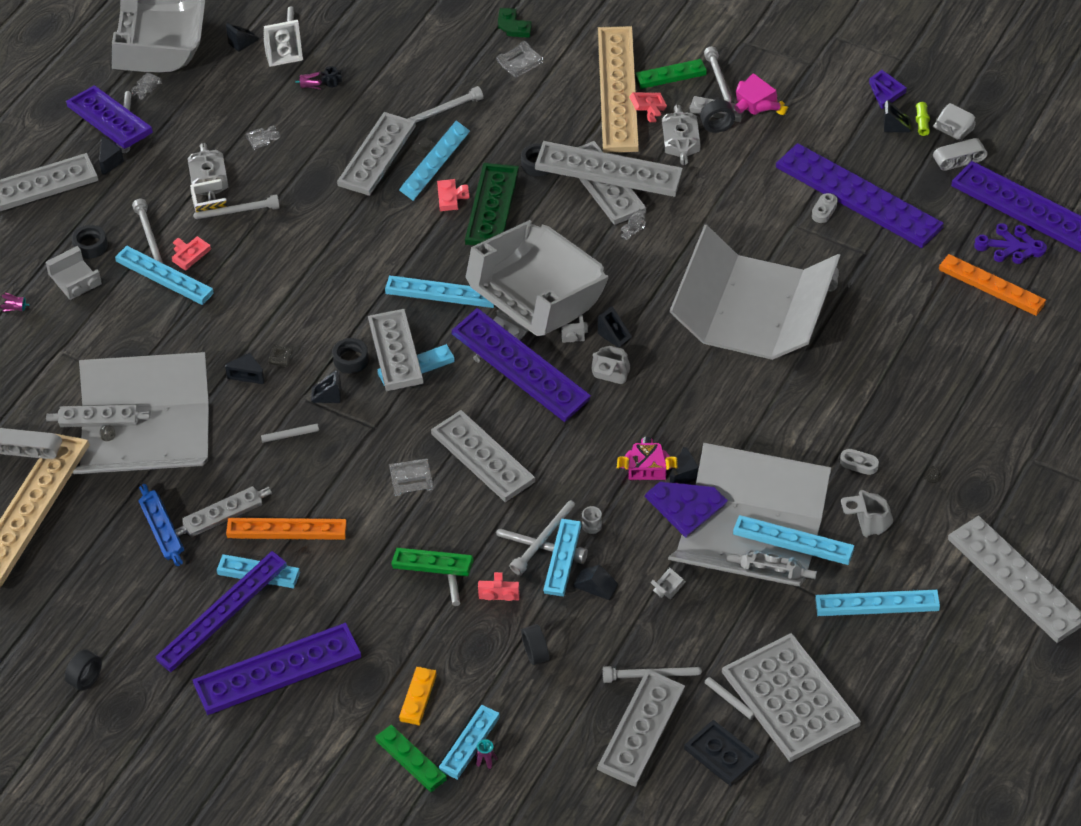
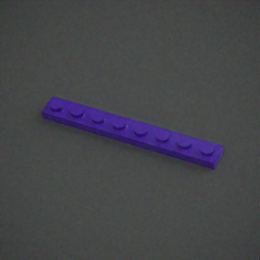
M271 551L156 656L157 662L171 673L286 568V562Z

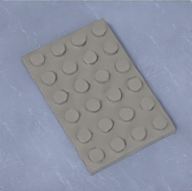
M792 633L722 668V674L748 708L754 712V716L789 762L860 726L861 721Z

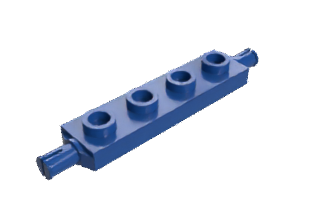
M143 484L139 487L143 495L138 500L164 557L167 560L173 559L175 566H180L183 561L179 554L184 551V547L159 494L155 490L149 491L148 486Z

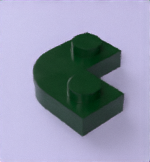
M500 8L498 29L505 31L507 36L530 38L532 22L516 20L517 9Z

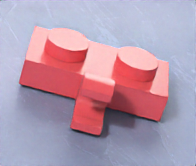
M632 92L630 95L636 110L648 111L647 118L649 122H656L655 116H661L660 111H664L667 107L661 93Z
M455 179L437 181L440 211L458 210L457 199L470 198L468 185H461L456 189Z
M198 236L188 244L177 238L173 242L176 245L174 251L177 253L172 256V262L186 271L211 250V246Z
M494 572V581L478 582L479 599L519 600V582L503 581V574Z

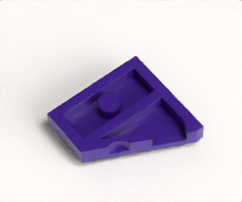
M883 70L869 78V84L881 109L885 107L887 100L892 103L906 93L907 88Z

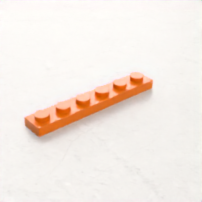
M950 254L939 265L940 271L1037 316L1046 303V299Z
M228 518L226 535L227 538L345 540L347 522L346 519Z

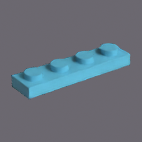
M447 344L417 355L421 374L454 362V356ZM379 368L377 369L378 375L384 384L381 369Z
M561 519L543 590L544 594L564 597L582 526L581 521Z
M223 554L217 568V574L242 579L260 561ZM287 566L268 584L294 588L300 574L299 568Z
M481 705L440 764L439 769L444 774L458 780L477 752L478 742L486 739L499 720L500 713Z

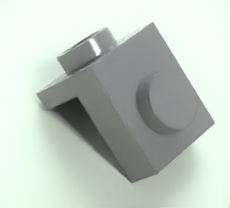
M583 315L579 316V323L561 326L562 343L585 341L584 333H588L587 322H583Z
M669 568L657 583L652 580L651 584L655 586L653 591L661 598L665 595L671 600L686 581Z

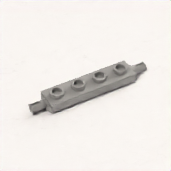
M136 405L61 406L58 413L46 414L47 422L58 421L60 427L137 425L139 419H150V411L139 412Z
M252 486L184 517L183 526L175 529L178 536L185 533L191 537L196 536L228 521V518H235L261 506L262 498L271 495L272 492L269 487L257 491Z

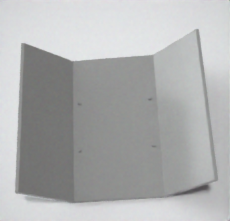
M704 225L670 308V313L703 344L773 360L809 344L840 259V254L804 270L740 256L708 225Z
M205 352L79 360L82 406L136 405L139 412L150 411V419H139L137 425L82 427L81 439L88 440L90 446L80 460V466L73 470V474L205 465L208 461L209 399Z
M703 443L696 485L715 487L728 502L688 537L685 538L681 535L678 549L668 557V560L800 587L806 580V577L788 579V570H786V573L775 571L773 567L757 568L754 566L755 564L749 570H745L737 563L727 562L728 553L741 556L750 550H759V553L775 554L789 559L793 557L796 561L801 560L802 566L807 570L809 569L812 555L733 535V529L739 515L818 535L831 467Z

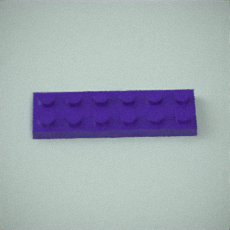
M95 85L66 101L67 107L124 149L153 133L150 125Z

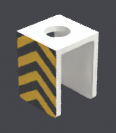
M221 179L190 185L195 212L227 207L226 198L198 204L195 194L222 189Z

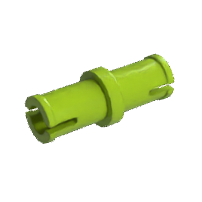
M925 102L916 104V122L918 123V133L921 136H926L930 133V116L928 115V106Z

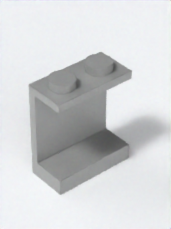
M78 246L46 261L48 275L69 300L102 284L99 271H92L83 261L82 253Z

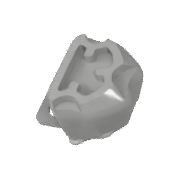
M949 103L942 110L933 126L935 129L954 137L956 140L962 141L974 129L976 122L974 121L975 116Z
M613 346L600 348L598 352L593 353L592 373L594 377L618 384L625 383L630 371L628 354L623 349Z
M861 490L859 491V496L841 499V505L845 514L857 513L862 534L865 537L873 534L880 535L893 523V517L887 501L878 494ZM849 501H854L857 503V508L849 509L846 504Z

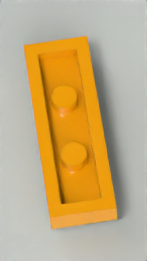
M416 667L399 716L401 722L420 725L437 676L436 670Z

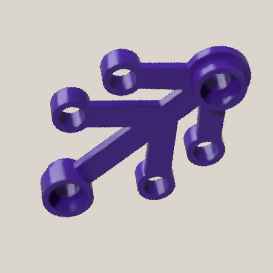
M1003 223L997 225L996 233L1003 236L1007 241L988 239L986 235H979L974 243V247L978 251H986L989 246L1007 248L1005 250H996L994 252V260L1002 262L1006 257L1013 254L1012 261L1015 264H1021L1023 260L1031 255L1041 257L1047 249L1043 241L1031 238L1026 233L1024 226H1016L1014 234L1017 237H1021L1026 243L1017 240L1007 231L1008 227Z

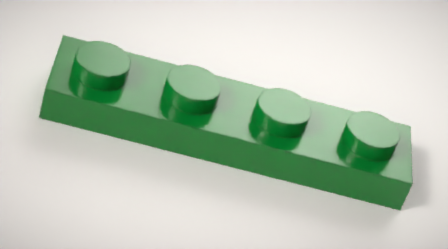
M702 59L636 72L635 78L640 89L705 76L706 68Z
M396 548L391 564L393 569L469 576L474 559L472 555Z
M392 725L375 736L376 742L430 792L447 781L446 775Z

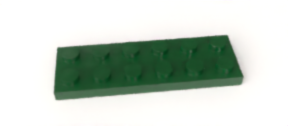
M483 163L465 237V245L475 246L505 232L519 172L518 166Z

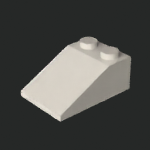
M298 20L264 26V46L269 67L303 60Z

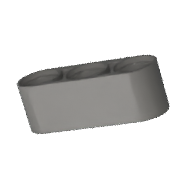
M973 138L940 147L934 151L933 157L940 169L945 171L968 165L971 161L975 163L980 162L987 157L988 153L978 138Z

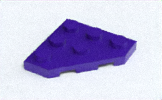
M659 482L644 496L685 538L728 502L715 487Z

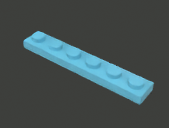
M455 121L405 181L399 191L414 201L469 134L470 130L458 121Z
M128 246L115 257L116 262L201 305L214 294L213 288Z
M389 275L385 288L386 294L489 308H494L495 306L470 286Z
M739 515L733 529V535L849 565L854 551V545L741 515Z
M937 590L816 595L815 598L817 616L939 611L940 608Z

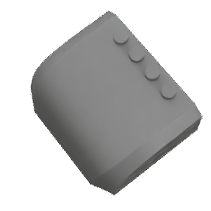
M120 0L118 30L113 33L112 69L141 72H171L185 67L192 60L200 44L205 0Z
M529 220L471 247L466 279L472 289L536 336H541L573 321L588 311L600 297L609 276L603 272L604 268L601 263L555 230L543 224L541 227L531 224L532 221Z

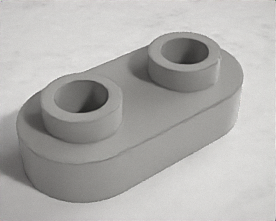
M830 193L821 195L812 210V219L818 223L827 222L837 207V197Z
M846 449L840 456V463L844 468L867 475L874 474L878 470L879 461L873 455L853 449Z

